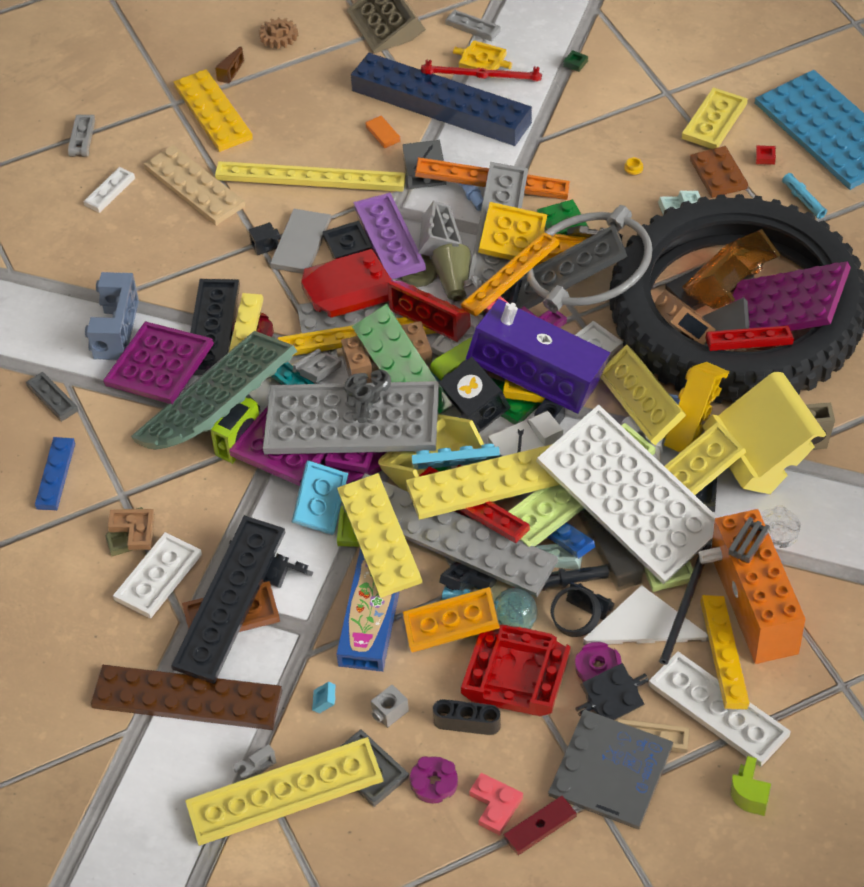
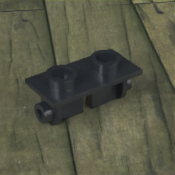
M570 583V587L584 588L594 594V591L584 587L581 583ZM580 590L568 592L567 602L590 614L593 613L592 601L586 593ZM594 594L601 607L600 619L604 620L607 617L608 610L611 611L615 603L612 602L611 598Z

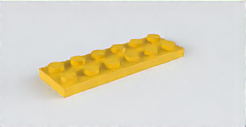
M207 69L173 81L174 87L219 152L253 139L252 132Z

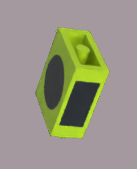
M245 398L243 402L236 404L227 416L220 418L213 428L210 429L215 456L232 464L236 461V458L230 456V448L259 416L258 405L253 399Z

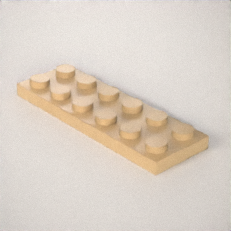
M174 145L144 163V167L149 173L215 226L245 207V201Z

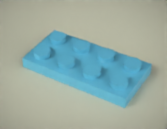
M484 444L478 449H473V446H463L458 451H451V448L438 449V453H429V450L417 451L416 455H412V464L416 470L427 469L429 466L440 468L458 466L459 464L469 465L500 457V450L494 444Z

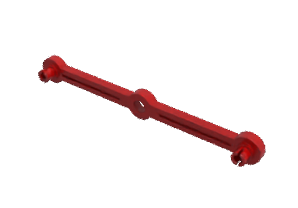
M426 59L425 64L421 65V72L425 74L441 73L471 75L478 78L502 77L530 79L533 81L542 80V74L539 72L540 67L536 66L533 67L531 72L488 70L485 68L432 66V60L430 59L429 61Z

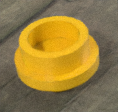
M631 157L624 164V170L631 175L640 174L643 171V163L639 158Z

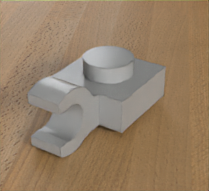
M268 744L264 748L257 749L249 757L250 761H238L234 764L233 768L235 773L242 769L246 770L240 774L241 780L250 778L254 773L259 775L276 763L275 752Z

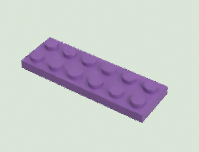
M391 193L354 202V209L372 244L374 252L391 279L426 270L423 258L418 253L419 250Z

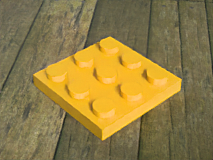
M490 202L478 253L512 260L544 233L547 214Z

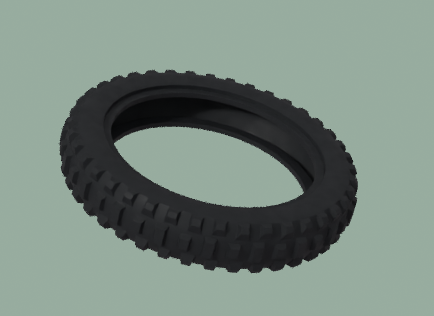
M725 194L717 195L716 199L710 200L706 196L700 197L695 203L685 201L681 203L680 208L670 207L664 210L663 216L655 215L652 217L649 225H641L647 231L652 242V258L647 270L631 288L609 299L612 319L617 324L616 332L620 339L623 340V346L627 344L650 372L658 375V381L665 385L672 383L675 385V390L680 392L687 383L685 377L688 370L695 365L709 362L729 371L727 378L723 377L721 379L719 387L722 390L713 401L715 403H721L722 400L736 402L774 372L784 373L798 395L802 389L810 391L817 387L818 381L826 382L831 378L832 371L837 372L844 366L845 360L849 359L855 352L856 345H858L864 332V271L860 269L861 262L859 258L852 254V247L848 243H842L843 237L837 231L831 232L830 225L824 220L816 221L814 214L810 212L802 213L799 211V207L793 204L788 207L781 205V201L773 199L771 202L764 201L762 196L756 195L753 199L744 198L743 194H736L735 198H726ZM638 233L637 235H632L628 239L626 247H624L627 257L616 262V265H614L609 290L628 280L640 266L644 256V244ZM719 245H747L770 250L790 259L803 269L848 261L851 267L831 324L813 327L805 335L793 341V345H783L755 352L710 351L708 346L684 336L662 317L652 299L651 289L659 275L677 259L693 251Z

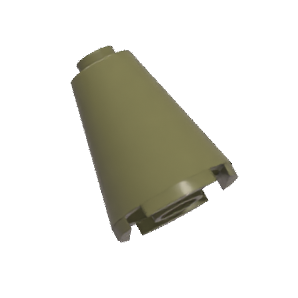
M452 243L442 245L433 251V256L431 255L432 263L447 298L452 301H461L467 295L463 286L465 285L464 281L469 278L471 252L468 246L459 244V247H453Z

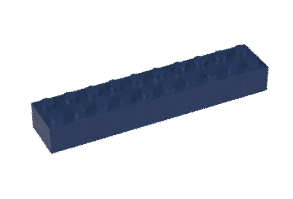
M369 52L351 73L353 92L512 146H516L532 124V106L435 74H425L420 69Z

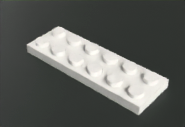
M677 652L669 660V663L664 665L648 682L650 688L746 757L757 758L756 764L760 767L790 736V730L752 703L749 704L747 710L725 709L718 679L680 652Z

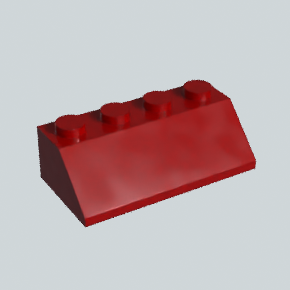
M390 280L388 282L389 306L392 312L413 322L421 321L424 327L456 342L471 327L470 313L465 309L456 307L448 301H443L403 281Z

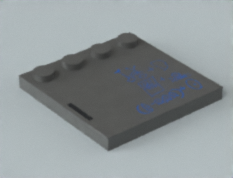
M584 709L548 795L555 799L563 796L571 805L639 830L672 750L673 741Z

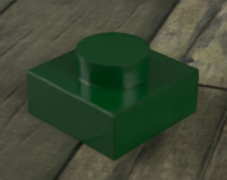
M572 50L563 60V66L580 72L587 64L588 56Z

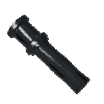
M608 565L569 571L560 568L558 571L550 574L542 590L547 591V588L559 586L566 588L571 582L578 583L609 578Z

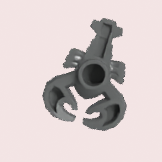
M383 369L371 373L372 383L376 385L374 387L366 385V379L368 378L366 373L353 374L346 380L344 390L349 395L348 405L351 407L356 406L357 413L352 415L354 421L357 420L359 423H365L371 417L369 410L374 403L378 402L381 392L388 390L391 386V377Z

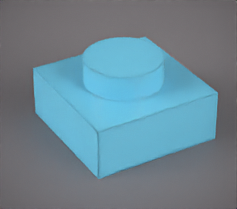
M328 681L313 690V711L320 714L335 705V684Z

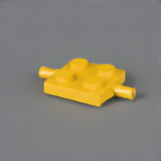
M473 40L471 45L465 49L456 46L453 49V54L462 56L458 62L459 68H485L488 70H497L500 67L509 70L512 68V62L504 60L507 55V50L504 48Z

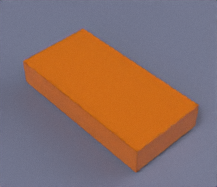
M382 115L365 122L366 128L384 149L401 141L398 133Z

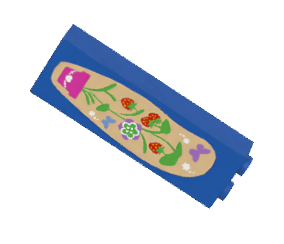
M361 549L337 650L338 667L383 672L400 591L382 598L379 597Z

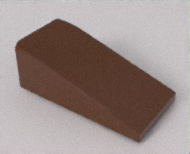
M239 46L216 66L215 72L219 82L229 84L245 61L242 47Z

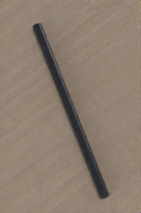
M712 540L700 551L711 549ZM699 555L659 660L663 665L669 663L705 565L700 562Z

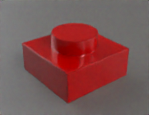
M756 145V164L775 165L776 146Z

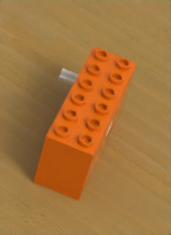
M759 509L715 518L712 548L699 551V557L702 564L714 562L754 663L759 664L798 655L806 618L769 533L750 563L728 554L730 546L749 517L753 518V522L758 520L762 522V526H765ZM750 527L749 531L747 532V534L745 535V537L743 538V540H742V542L740 543V545L738 546V548H737V550H736L737 552L739 551V549L741 548L742 544H743L744 541L746 540L747 536H748L749 533L751 532V530H752L751 527ZM757 531L743 555L748 554L761 533L760 531Z

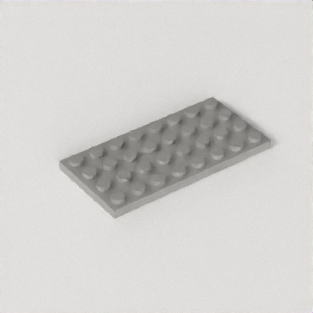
M439 381L391 382L388 390L382 391L378 402L374 403L370 408L371 417L365 423L353 420L352 415L357 413L356 406L351 407L348 405L349 395L344 390L345 384L270 386L263 444L264 454L436 451ZM366 383V385L376 386L373 383Z

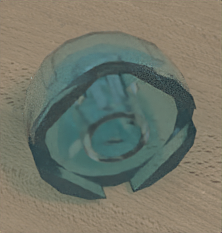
M509 588L496 597L494 605L499 625L527 629L533 627V623L537 620L538 611L535 599L530 593L520 588Z

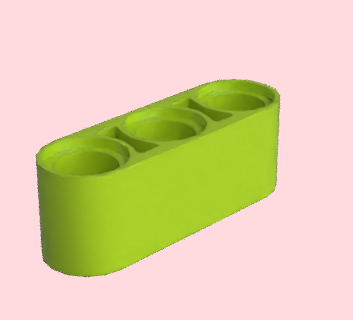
M473 337L468 338L437 357L431 363L429 369L440 381L446 374L453 372L459 367L461 362L466 360Z

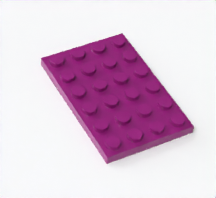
M848 261L748 280L744 279L736 285L730 303L743 297L748 301L749 328L789 326L792 331L829 325L832 322L851 267Z

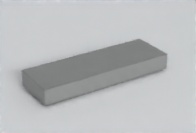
M454 10L445 20L448 26L492 41L501 31V26Z

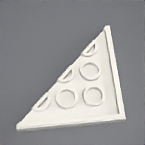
M641 585L583 639V643L586 645L592 642H604L606 644L637 642L638 644L667 641L677 611ZM685 618L676 642H688V640L706 642L708 634Z

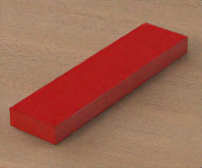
M789 326L706 332L705 336L710 351L793 345L794 341Z

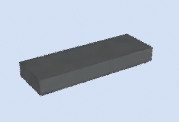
M44 372L26 381L27 387L61 422L79 411L77 405Z

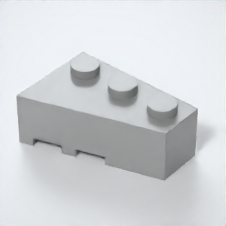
M433 201L422 216L418 253L427 256H433V251L442 245L452 243L453 247H459V244H463L451 207L448 204Z

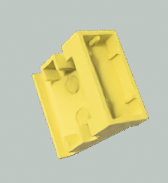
M774 372L768 375L721 414H712L702 425L706 432L715 423L719 422L745 448L746 453L729 466V469L742 489L771 494L788 476L784 470L787 466H797L815 447L811 442L813 438L826 436V433L789 380L781 372Z

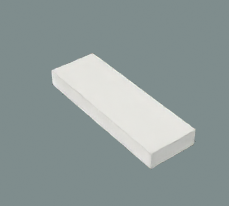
M119 167L84 200V205L100 213L135 179L134 173Z

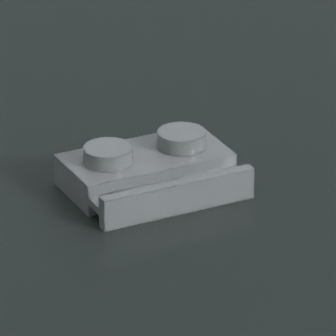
M317 349L293 364V372L298 371L300 376L318 383L341 368L342 360L326 352L323 354L320 349Z

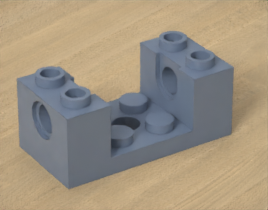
M101 272L100 280L96 281V292L100 294L99 304L103 306L104 314H113V318L90 317L89 325L85 326V337L89 339L88 349L92 351L93 359L118 360L130 343L139 298L133 273Z

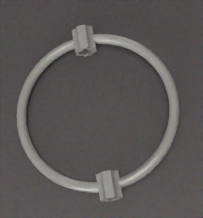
M619 205L613 213L593 212L573 216L545 231V233L553 236L557 232L581 222L606 220L607 225H614L618 232L625 225L631 227L639 234L644 244V256L635 273L616 288L594 296L569 297V293L562 286L558 285L549 292L538 284L533 274V268L525 274L531 288L544 298L543 304L550 312L556 313L563 305L583 306L612 299L627 291L643 276L652 258V242L644 227L631 219L632 213L626 206Z

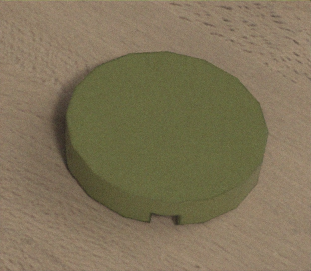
M421 254L426 266L425 271L400 277V279L415 287L431 284L437 278V272L430 256Z

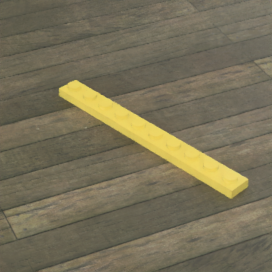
M218 161L215 178L223 181L403 192L406 173Z

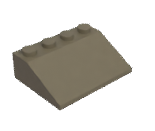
M358 0L346 9L374 53L410 42L426 30L406 0Z

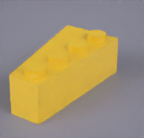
M709 362L695 365L688 370L685 377L687 383L685 388L681 389L678 396L680 400L678 406L686 416L664 436L666 439L664 446L681 453L701 436L704 430L702 422L706 421L713 410L710 404L715 400L716 396H719L722 390L719 384L723 377L727 378L729 371Z

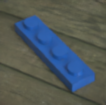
M53 437L35 501L36 509L58 510L75 447L74 438Z

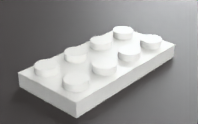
M165 532L113 595L114 601L151 619L201 557V549Z

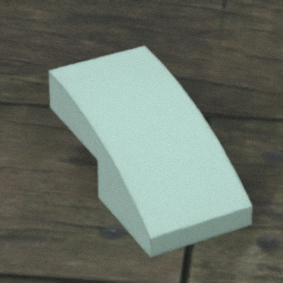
M680 191L676 197H660L658 204L664 215V210L670 207L680 208L682 202H697L700 194L698 191Z

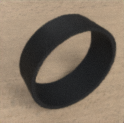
M579 587L563 589L552 601V620L558 630L567 636L581 637L587 635L597 626L600 620V603L597 597L587 589ZM572 590H580L586 593L593 605L591 619L584 627L577 630H568L561 627L556 622L554 616L555 606L559 598Z

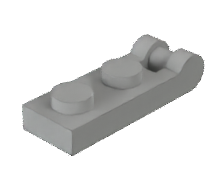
M76 115L68 147L69 156H89V147L95 125L94 115Z

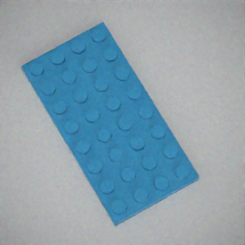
M812 70L755 98V104L849 190L864 183V113L819 73Z

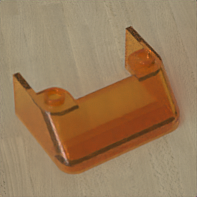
M758 230L724 246L682 288L687 295L712 309L722 308L735 300L730 291L741 280L751 273L754 275L763 270L764 267L762 265L765 262L779 257L780 254L763 230Z

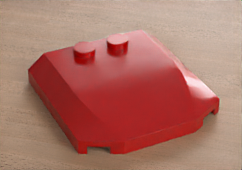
M370 249L305 268L301 284L314 309L318 312L325 311L328 317L333 318L388 302V282L392 279L374 251Z
M508 624L499 625V629L480 633L461 685V694L475 703L494 705L498 708L539 717L551 714L569 659L571 646L567 644L565 647L551 633Z

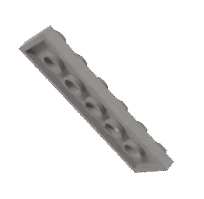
M389 301L333 318L328 317L325 311H316L311 303L298 304L297 309L301 332L308 333L355 325L385 304L390 308ZM392 312L396 318L403 317L399 314Z

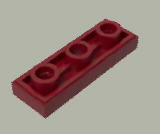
M560 796L504 833L503 838L519 856L576 818L577 812L563 796Z

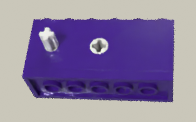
M498 299L475 328L466 360L473 357L482 368L579 414L599 384L611 352L515 307V303L509 304Z

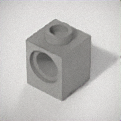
M390 685L371 700V714L378 723L382 722L387 728L409 711L408 699L393 685Z

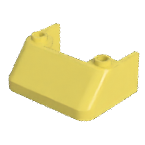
M438 414L436 451H429V453H438V449L451 448V451H458L463 446H473V449L481 448V445H484L472 420ZM417 451L387 452L379 459L378 464L382 471L400 489L408 492L406 480L417 478L426 470H416L413 468L412 455H416Z

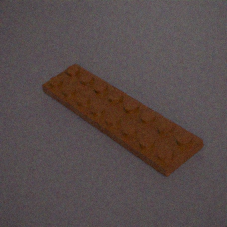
M103 664L91 700V706L94 709L273 730L281 699L282 686L217 678L215 684L186 674Z

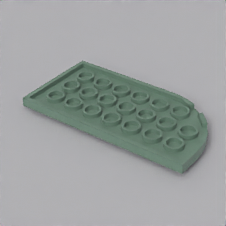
M253 331L179 394L173 405L168 404L137 430L131 436L135 443L145 448L157 450L178 445L203 431H209L213 428L214 423L220 418L227 416L236 404L243 402L251 391L258 389L267 377L274 375L282 364L289 362L297 350L292 344Z

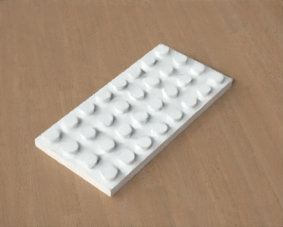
M600 405L581 419L536 460L541 467L663 584L713 539L714 521L718 517Z

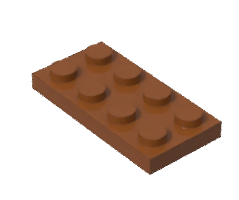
M270 581L261 584L239 632L280 622ZM204 598L182 603L188 630Z

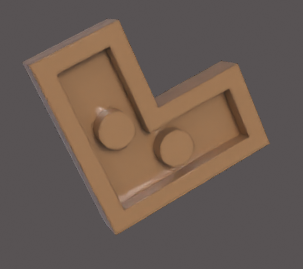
M154 509L110 510L108 530L109 532H129V550H151Z

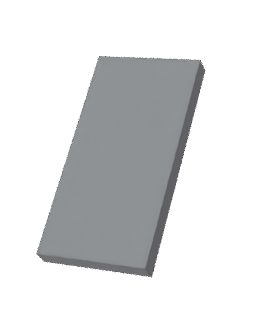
M293 209L271 260V268L303 273L305 268L312 267L323 240L322 232L327 230L331 221V215Z

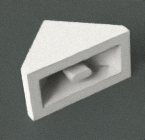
M548 411L528 419L532 430L544 446L554 444L563 436V429Z

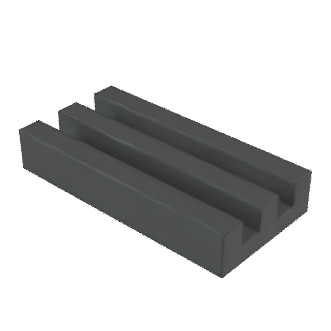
M749 517L730 546L728 554L750 563L768 534L770 526L767 524L762 526V522L758 520L753 522V518ZM750 527H751V528H752L751 532L749 533V535L747 536L746 540H745L744 543L742 544L741 548H740L739 551L737 552L736 550H737L738 546L740 545V543L742 542L743 538L745 537V535L747 534V532L749 531V529H750ZM757 531H760L761 533L748 554L743 555Z

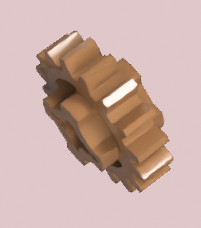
M280 17L277 20L271 18V22L265 21V25L260 26L259 35L261 43L264 42V46L270 45L271 49L274 47L280 49V46L287 48V44L293 45V41H297L298 28L296 24H293V20L287 21V18L282 20Z

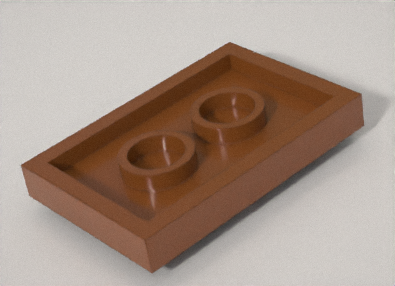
M726 146L690 155V161L711 198L721 194L726 195L748 189L747 180Z

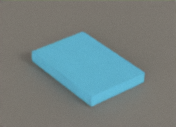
M307 461L304 467L292 523L333 535L342 503L337 488L346 485L348 473Z

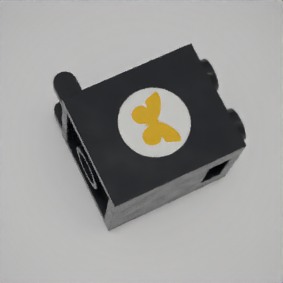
M473 357L461 362L458 368L446 374L439 382L450 402L462 414L458 418L472 420L478 433L511 408L502 390Z

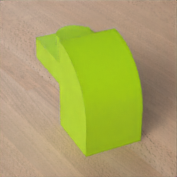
M747 756L746 764H740L738 775L733 774L731 796L735 804L742 810L765 816L771 783L753 779L757 758Z

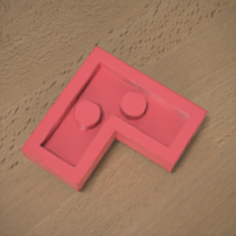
M480 773L469 791L471 797L488 805L479 819V825L498 835H501L523 799L522 792L483 773Z

